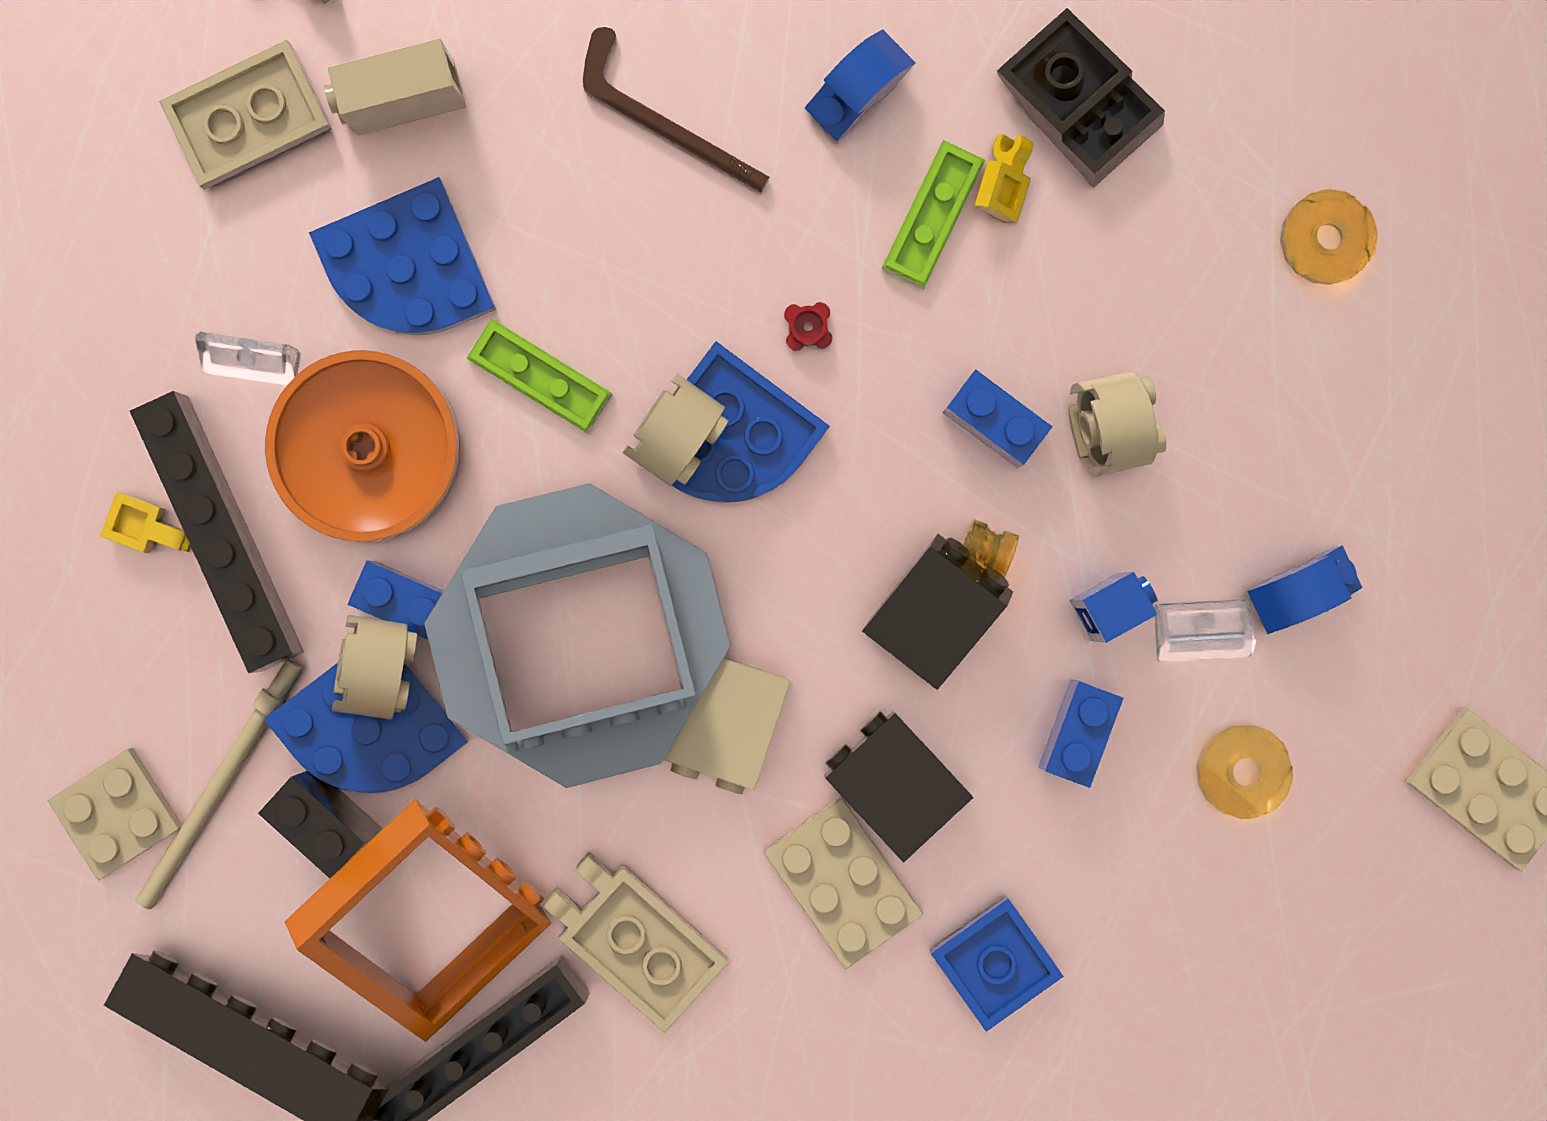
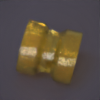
M974 519L963 545L971 554L969 558L981 567L983 565L990 567L1005 577L1012 562L1019 535L1006 530L997 535L994 531L990 530L988 524Z

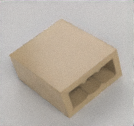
M441 38L327 68L331 84L324 85V90L332 114H338L341 124L347 123L358 136L467 108L455 62Z
M724 657L663 759L672 763L670 771L692 779H697L699 772L716 777L718 779L715 786L737 794H743L745 787L754 790L791 680Z

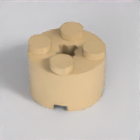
M1128 371L1072 385L1069 395L1078 393L1077 405L1069 406L1071 431L1080 459L1089 457L1094 467L1086 469L1091 476L1098 477L1149 465L1154 462L1157 453L1166 451V436L1162 426L1156 424L1152 407L1156 403V391L1149 377L1139 378L1136 373Z
M678 373L671 380V382L678 386L673 395L668 391H663L633 434L635 438L640 440L636 449L626 445L622 452L669 486L676 479L684 485L687 483L701 462L694 455L705 440L713 444L729 422V420L721 415L725 409L724 405Z
M348 615L345 627L354 628V632H347L346 639H342L334 685V693L343 694L342 701L335 700L332 703V711L391 720L394 712L401 713V710L406 708L409 681L401 680L403 665H408L409 662L413 661L417 633L407 632V624Z

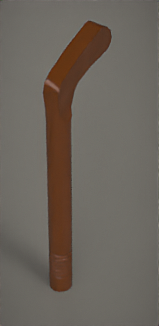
M601 27L592 32L583 72V88L589 97L608 105L762 193L770 176L610 85L604 79V73L609 56L616 44L615 31L612 28Z

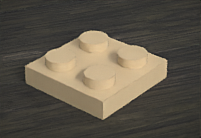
M133 748L120 753L47 800L97 880L110 875L177 832L182 826Z

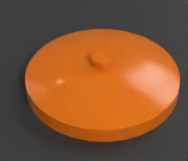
M353 350L329 355L312 363L287 384L275 402L268 420L265 436V456L269 476L276 492L286 507L299 520L312 529L333 538L355 542H374L393 538L413 529L437 509L450 489L456 473L459 457V436L449 403L440 389L427 375L410 363L395 356L377 351Z

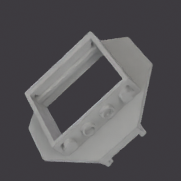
M591 483L496 506L424 623L447 718L565 788L661 764L730 648L707 553ZM648 557L681 689L512 732L479 599Z

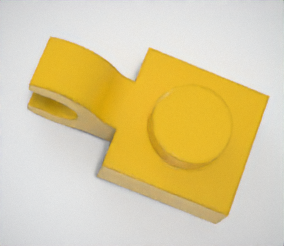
M1004 134L997 135L993 144V154L997 161L988 160L974 206L1003 222L1018 223L1031 180L1030 177L1023 174L1026 161L1029 159L1033 149V142L1022 135H1017L1014 143V140Z
M116 492L102 528L101 537L143 553H150L154 541L179 551L189 552L190 544L183 529L162 523L166 511L165 508L121 492Z

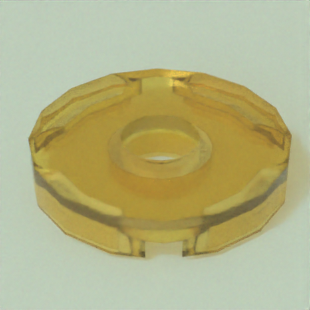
M1332 189L1310 193L1294 205L1282 223L1280 243L1284 258L1295 273L1312 283L1332 285L1347 281L1362 271L1376 251L1378 236L1373 214L1366 205L1363 206L1360 201L1354 199L1356 198L1355 196L1346 191ZM1332 225L1339 231L1341 239L1336 249L1324 248L1319 243L1317 234L1320 226Z
M1254 725L1229 726L1215 733L1203 746L1196 765L1198 785L1206 801L1219 812L1239 819L1258 818L1276 810L1289 794L1294 778L1293 766H1291L1288 756L1289 752L1285 744L1271 731ZM1243 758L1251 759L1257 767V776L1248 785H1240L1233 775L1235 764Z

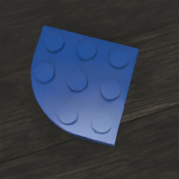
M439 177L309 232L326 275L336 293L356 314L378 327L405 335H428L449 330L496 310L482 273L443 182Z
M715 341L687 380L724 405L725 409L721 415L729 420V422L713 444L705 440L694 455L701 462L687 483L684 485L676 479L671 486L689 496L720 503L741 502L762 496L776 489L797 471L830 426Z
M338 663L264 719L292 756L309 773L329 785L359 793H381L408 786L430 773L468 743L407 665H403L401 680L409 681L406 708L401 710V713L394 712L391 720L332 711V703L335 700L342 701L343 694L334 693Z

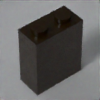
M939 533L873 613L862 630L863 633L936 690L941 687L1005 610L1013 595V591L1008 588V581L999 572L990 567L982 568L969 558L971 554L962 543L953 538H947L946 540Z
M880 711L860 729L865 736L852 749L847 744H844L825 762L830 769L824 774V777L904 863L974 797L894 711L887 716Z
M308 771L291 776L258 813L328 878H331L383 829L339 788L321 781Z

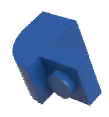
M882 29L861 42L834 67L823 80L825 84L805 106V109L836 141H839L848 134L873 104L889 95L916 62Z
M1343 545L1324 552L1302 566L1275 575L1247 592L1267 634L1309 620L1352 599L1351 595L1363 587L1357 577L1354 564L1349 560Z

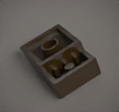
M1068 8L997 70L998 76L1027 114L1094 187L1164 125L1165 110L1132 79L1133 71Z

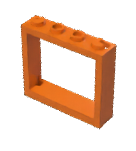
M414 799L284 922L297 951L424 1042H427L552 923L540 905L544 897L531 883L526 881L521 886L515 881L517 878L515 873L503 860L496 857L491 861L485 856L487 854L486 850L475 837L468 832L461 837L455 832L454 829L456 827L441 809L434 807L430 811ZM430 837L512 903V905L418 994H415L332 933L330 929L423 841Z

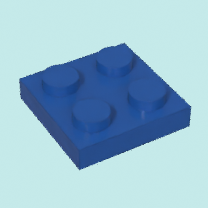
M1007 896L930 950L933 958L986 1032L1064 977Z

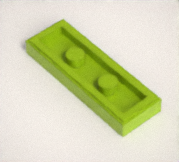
M945 140L942 141L882 266V270L922 289L925 288L985 159Z
M492 318L467 356L469 361L587 434L613 395L605 388Z

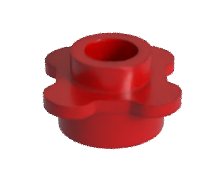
M817 302L814 306L803 307L792 304L786 308L784 318L789 323V335L786 338V344L791 350L800 351L804 346H817L819 349H825L831 344L832 334L828 331L827 327L830 309L825 303ZM807 322L813 325L810 331L804 329V324Z

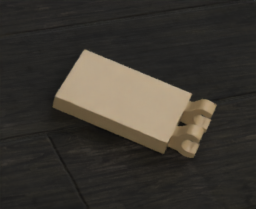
M588 852L577 864L575 871L592 885L598 893L581 911L557 887L544 901L543 907L566 926L565 930L559 935V940L659 1029L666 1033L729 963L728 958L625 866L622 865L612 875L595 856Z

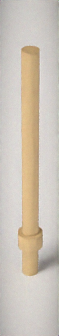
M286 659L269 688H262L252 704L255 708L254 712L135 899L139 905L147 909L154 907L268 724L264 719L286 703L284 698L303 669L296 662Z

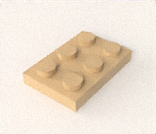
M288 40L278 43L159 101L199 186L204 190L331 129L311 84Z
M1462 708L1406 778L1405 782L1510 866L1522 872L1547 840V770L1470 709Z
M842 797L836 799L764 850L766 857L845 970L923 916L917 904Z

